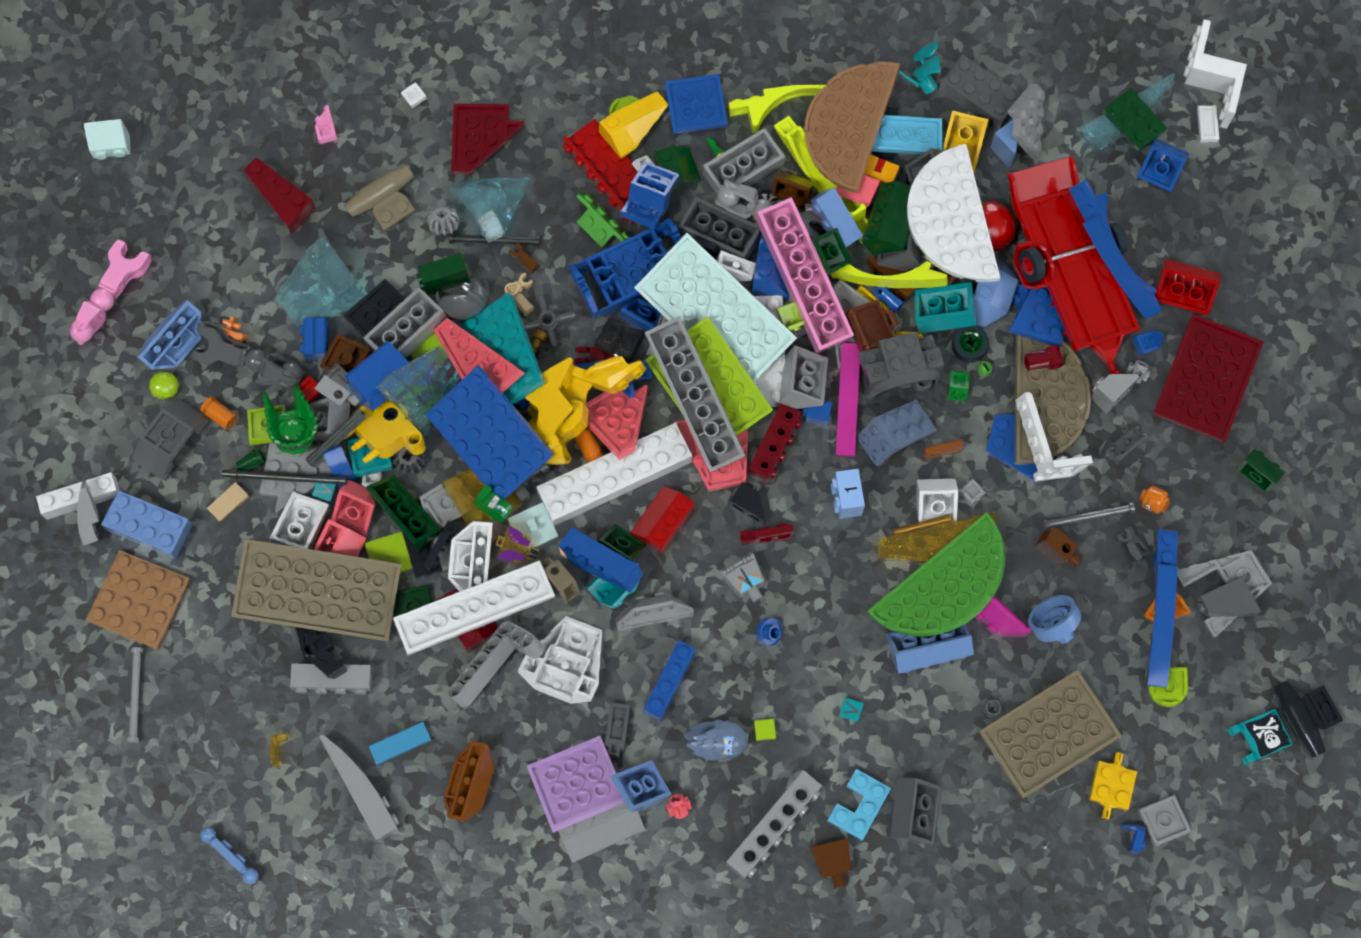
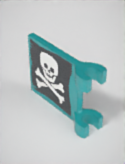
M1276 709L1227 729L1230 737L1242 732L1252 752L1241 758L1244 766L1293 745Z

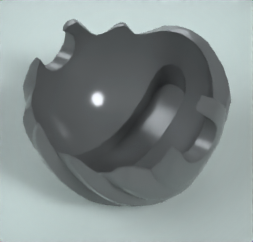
M472 277L470 284L463 283L461 289L453 288L450 294L443 291L442 298H440L438 290L435 298L439 307L449 317L456 320H469L479 315L487 307L490 300V289L486 280L481 279L479 282Z

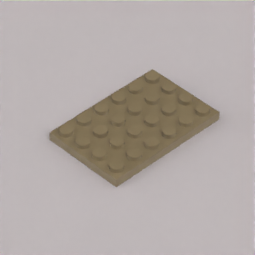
M1078 670L978 732L1022 799L1122 737Z

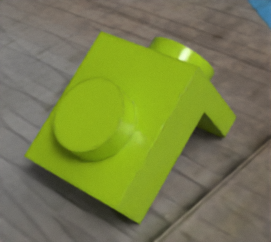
M792 301L776 308L781 323L790 332L801 329L800 326L805 324L799 315L795 302Z

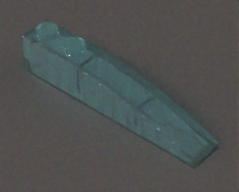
M1174 73L1137 95L1152 109L1172 85L1176 75ZM1105 114L1083 126L1080 133L1092 151L1097 148L1102 149L1112 139L1118 140L1123 136Z

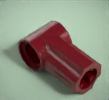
M1057 345L1050 346L1043 351L1026 353L1024 355L1025 368L1030 371L1042 368L1054 370L1062 367L1064 361L1060 347Z

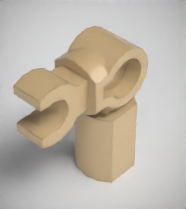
M526 273L521 274L518 281L508 283L505 286V294L509 292L513 295L517 308L524 316L529 315L534 310V306L521 293L523 289H528L533 285L532 280L523 282L527 278Z

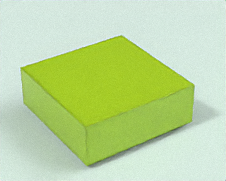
M774 719L754 721L756 741L776 739Z

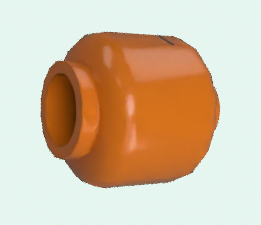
M1150 486L1147 490L1144 489L1140 495L1142 507L1155 514H1159L1161 511L1165 512L1170 503L1168 493L1156 486Z

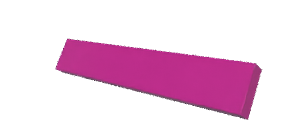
M842 343L836 456L855 457L860 369L859 349L855 343Z

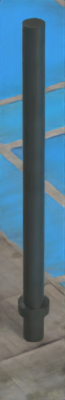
M238 468L222 470V477L233 478V480L245 478L343 485L348 483L347 477L240 471Z

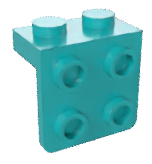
M595 577L586 589L600 604L614 609L622 605L624 598L637 589L639 582L629 593Z

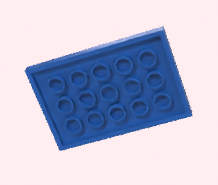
M480 365L476 366L425 414L484 485L491 487L492 492L503 500L555 455Z

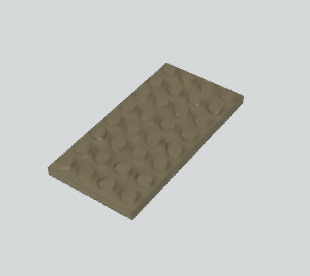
M244 539L231 617L388 641L401 564Z

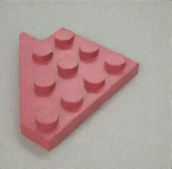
M647 385L636 390L634 398H629L622 391H618L616 394L604 392L586 403V407L589 410L588 428L619 460L636 450L648 395Z

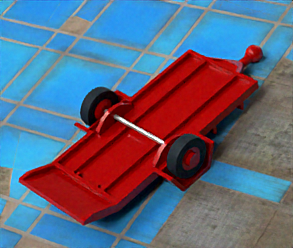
M1073 156L1007 174L1013 207L1028 241L1017 245L1013 257V263L1023 287L1036 290L1047 286L1053 301L1050 306L1055 305L1065 329L1062 335L1068 336L1073 351L1091 347L1099 358L1107 364L1110 371L1109 374H1123L1122 371L1116 368L1113 360L1123 337L1140 330V327L1124 290L1112 275L1084 228L1083 224L1086 222L1069 191L1070 188L1079 184ZM1111 223L1109 225L1112 235L1123 255L1128 248L1126 233L1121 225Z

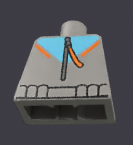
M337 363L314 388L338 405H342L346 400L354 406L359 403L345 378V375L348 373Z
M753 553L721 570L720 576L739 598L749 595L753 603L763 598L758 588L764 585V579Z

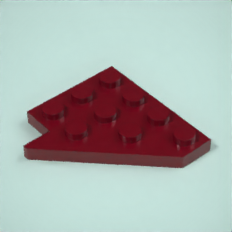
M454 104L452 175H471L524 127V121H509V104Z

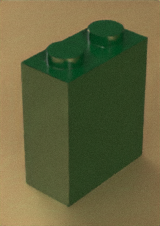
M461 253L418 266L419 273L416 274L421 290H425L428 296L436 294L438 290L442 292L461 286L465 282L470 283Z

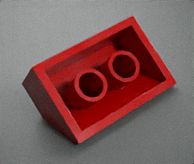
M1165 259L1155 297L1158 302L1209 315L1220 284V273Z
M663 486L630 533L663 554L695 509V502L682 493Z

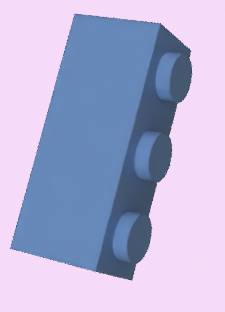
M835 188L825 189L811 200L813 204L812 209L817 215H820L823 220L821 223L824 229L830 231L837 228L845 248L863 236Z

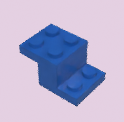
M645 161L631 182L629 198L622 208L620 216L655 229L669 207L671 191L679 179V174Z

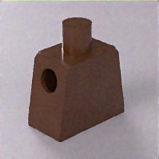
M1056 526L1045 531L1034 545L1036 549L1059 565L1068 562L1073 567H1076L1082 559L1074 553L1078 546Z
M848 838L811 847L810 853L822 879L831 878L834 889L846 886L843 875L851 872Z

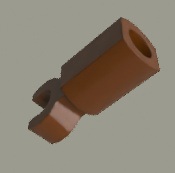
M516 243L519 251L515 253L510 249V256L518 259V262L533 274L540 264L527 252L523 251L522 245Z

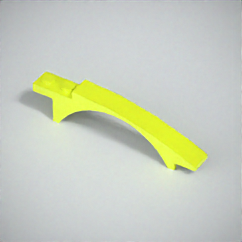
M791 85L763 89L762 96L756 95L749 99H735L729 102V116L748 114L752 133H756L765 117L775 107L792 98L815 96L826 85Z
M790 116L775 124V130L807 178L815 182L814 188L817 192L820 193L830 188L836 189L837 185L825 178L812 162L806 146L805 133L801 126H797ZM840 196L862 235H864L868 223L865 217L866 206L863 203L854 202ZM863 236L858 239V241H859L861 244L863 243V242H862Z
M927 261L911 271L891 276L868 274L854 268L850 264L831 273V277L834 279L887 288H933L947 286L948 284L947 274L933 271V269H930L932 263Z

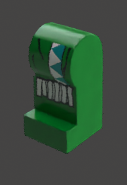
M488 485L483 487L473 502L475 507L499 522H503L513 509L507 501L493 493L492 488Z

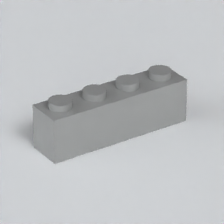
M291 664L290 687L298 694H307V691H315L316 694H327V691H335V694L344 695L349 691L357 695H366V692H372L373 668L371 665L342 664L346 667L347 672L336 679H331L314 664Z

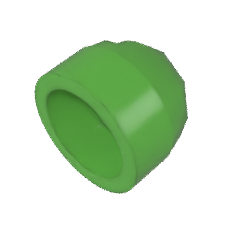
M982 361L977 367V372L982 377L989 376L993 370V366L989 361ZM983 364H985L986 367L989 369L988 372H987L986 368L983 366Z

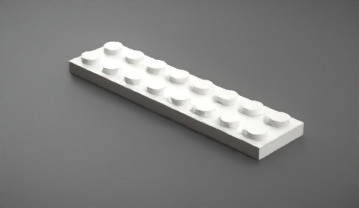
M537 561L394 617L393 621L407 655H411L555 598V594L541 562Z

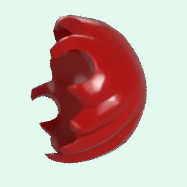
M982 202L993 251L1003 250L1014 240L1016 233L1014 217L1007 207L999 202Z

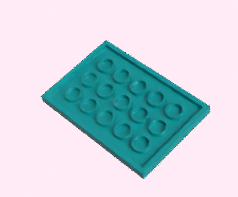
M508 292L486 307L479 315L459 325L525 373L503 392L512 404H515L545 384L512 294Z

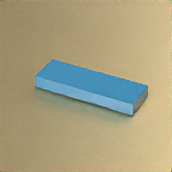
M421 722L369 746L376 765H379L432 740L424 722Z

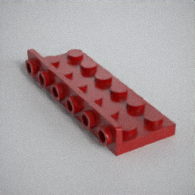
M593 119L569 138L564 136L562 147L567 154H572L577 166L583 167L590 181L594 180L601 194L605 193L610 205L613 208L616 207L620 211L619 214H621V210L629 198L631 182L638 171L627 156L622 159L599 133V123L596 119ZM621 217L625 222L628 221L631 225L635 223L634 221Z

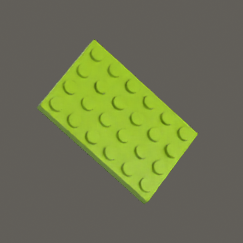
M708 316L688 330L737 436L774 411ZM653 354L645 361L681 411L655 354Z

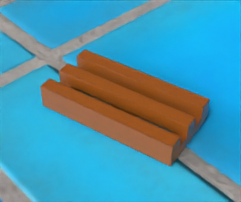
M962 440L925 447L923 451L924 460L961 452L963 449Z

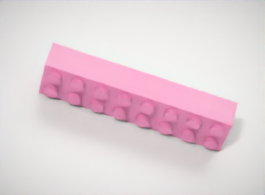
M792 197L758 211L755 215L757 224L792 301L795 302L801 319L805 322L803 326L816 354L850 340L854 336Z

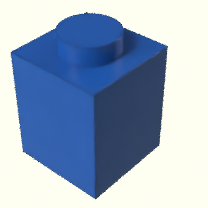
M824 401L822 406L804 408L803 416H806L805 422L828 426L832 402Z

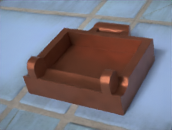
M878 300L853 307L844 312L854 334L853 338L859 352L877 348L879 340L896 337L892 329L899 324L893 310H882V304ZM886 315H887V317H888V319H889L891 325H889V323H888V321H887V319H886Z

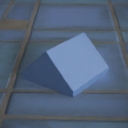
M1013 119L995 132L990 147L1007 167H1011L1017 148V142L1012 137Z

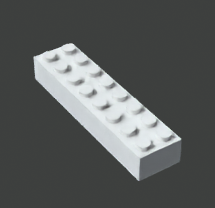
M674 423L639 439L636 450L621 460L611 452L536 488L553 526H556L692 463V454L677 424Z

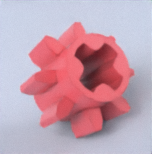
M682 794L672 795L669 798V803L666 804L670 817L674 816L676 819L686 817L689 814L688 810L692 809L688 797H683Z

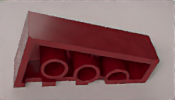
M257 157L244 169L249 182L260 196L263 197L267 205L274 211L291 235L316 208L309 196Z

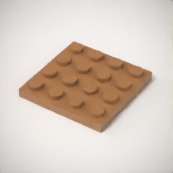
M119 550L86 621L158 650L191 579Z

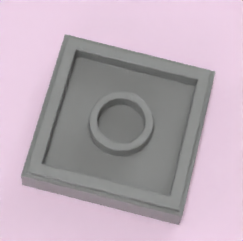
M1175 794L1137 810L1154 847L1192 832Z

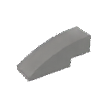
M86 480L82 481L77 508V523L83 546L98 541L99 536L95 523L99 522V512Z

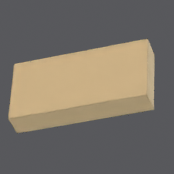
M235 482L207 509L222 523L249 498V495Z

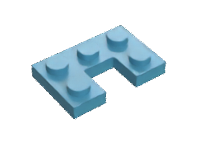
M856 769L846 786L863 796L856 812L854 813L837 803L827 822L863 841L891 788Z

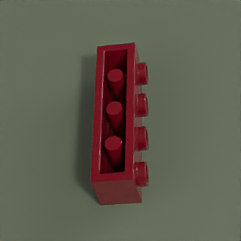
M780 403L748 468L749 475L766 483H769L771 478L775 479L779 470L776 467L779 462L782 463L787 454L785 449L787 445L791 446L795 438L792 434L795 429L799 430L802 424V412Z

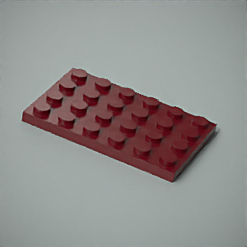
M1192 314L1152 415L1225 443L1264 341Z

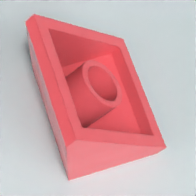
M864 175L857 194L838 186L836 191L841 197L863 203L869 207L876 198L880 181Z

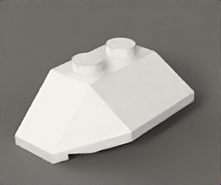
M473 521L451 540L448 579L459 592L488 580L493 523Z

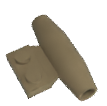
M406 164L383 174L359 190L344 206L351 217L373 209L374 217L382 229L387 231L415 212L407 197L398 192L414 175Z

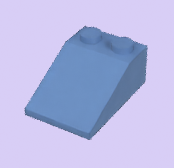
M652 760L611 776L630 812L654 807L672 795Z

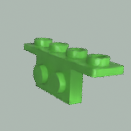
M577 194L576 197L588 208L577 223L602 248H605L614 236L621 242L632 237L628 232L623 231L619 227L620 224L615 219L607 215V211L603 207L598 206L594 202L595 199L590 194Z

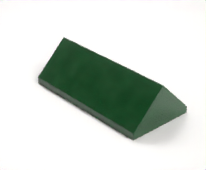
M395 475L366 487L367 491L419 551L441 533L442 530Z

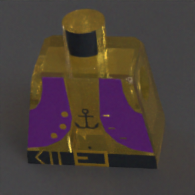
M504 523L491 558L522 564L525 557L536 561L539 550L529 547L530 537Z

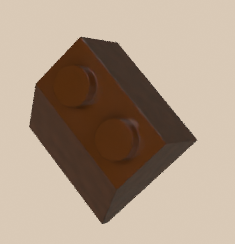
M779 170L774 177L771 196L781 200H787L792 197L795 206L805 209V204H808L813 193L815 182L806 177L796 176L790 171Z

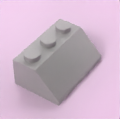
M794 346L785 355L779 403L795 409L822 406L824 404L828 358Z

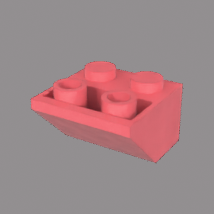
M328 519L313 550L358 557L367 538Z

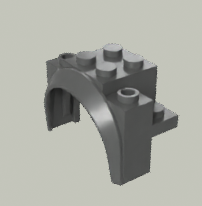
M916 332L879 340L877 348L858 353L863 370L861 380L867 399H873L881 392L913 382L935 380L934 383L937 384L940 381L944 367L940 349L936 348L933 336L929 335L918 338Z

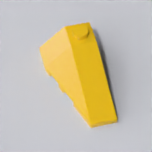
M658 91L601 120L599 122V133L622 159L638 147L643 137L648 134L649 129L666 110L668 103Z

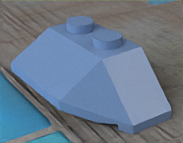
M998 258L995 259L1000 274V281L978 282L974 293L976 326L982 329L1008 314L1018 283V279L1007 263Z
M185 300L170 312L148 337L137 358L151 370L178 367L201 340V335L197 332L198 324L201 322V312L188 300Z

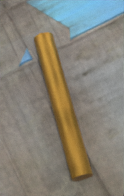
M949 514L894 528L893 530L895 536L952 521Z

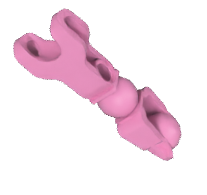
M117 240L108 252L110 266L98 284L99 289H96L91 294L90 301L83 302L76 320L71 324L70 335L78 344L82 345L89 341L106 320L105 311L113 307L114 299L118 298L128 282L145 274L152 261L151 254L143 251L134 259H125L124 257L127 252L126 243L122 240Z

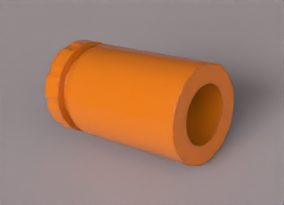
M213 396L206 399L200 409L202 413L206 414L224 430H229L238 418L234 412Z
M590 429L583 430L577 437H574L587 463L604 456Z

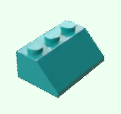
M967 282L915 290V321L920 333L976 326V308L972 283Z

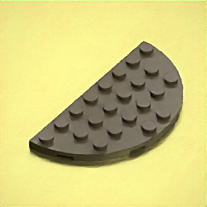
M1016 335L1015 400L1026 392L1032 394L1052 458H1054L1074 443L1085 426L1091 405L1089 380L1081 367V361L1064 341H1062L1060 346L1064 361L1062 367L1054 370L1042 368L1028 371L1024 365V355L1026 353L1043 351L1052 345ZM1015 401L1014 464H1035Z

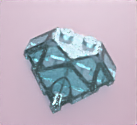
M530 178L464 179L450 187L448 191L458 204L462 202L478 222L479 231L491 243L506 233L507 226L514 216Z

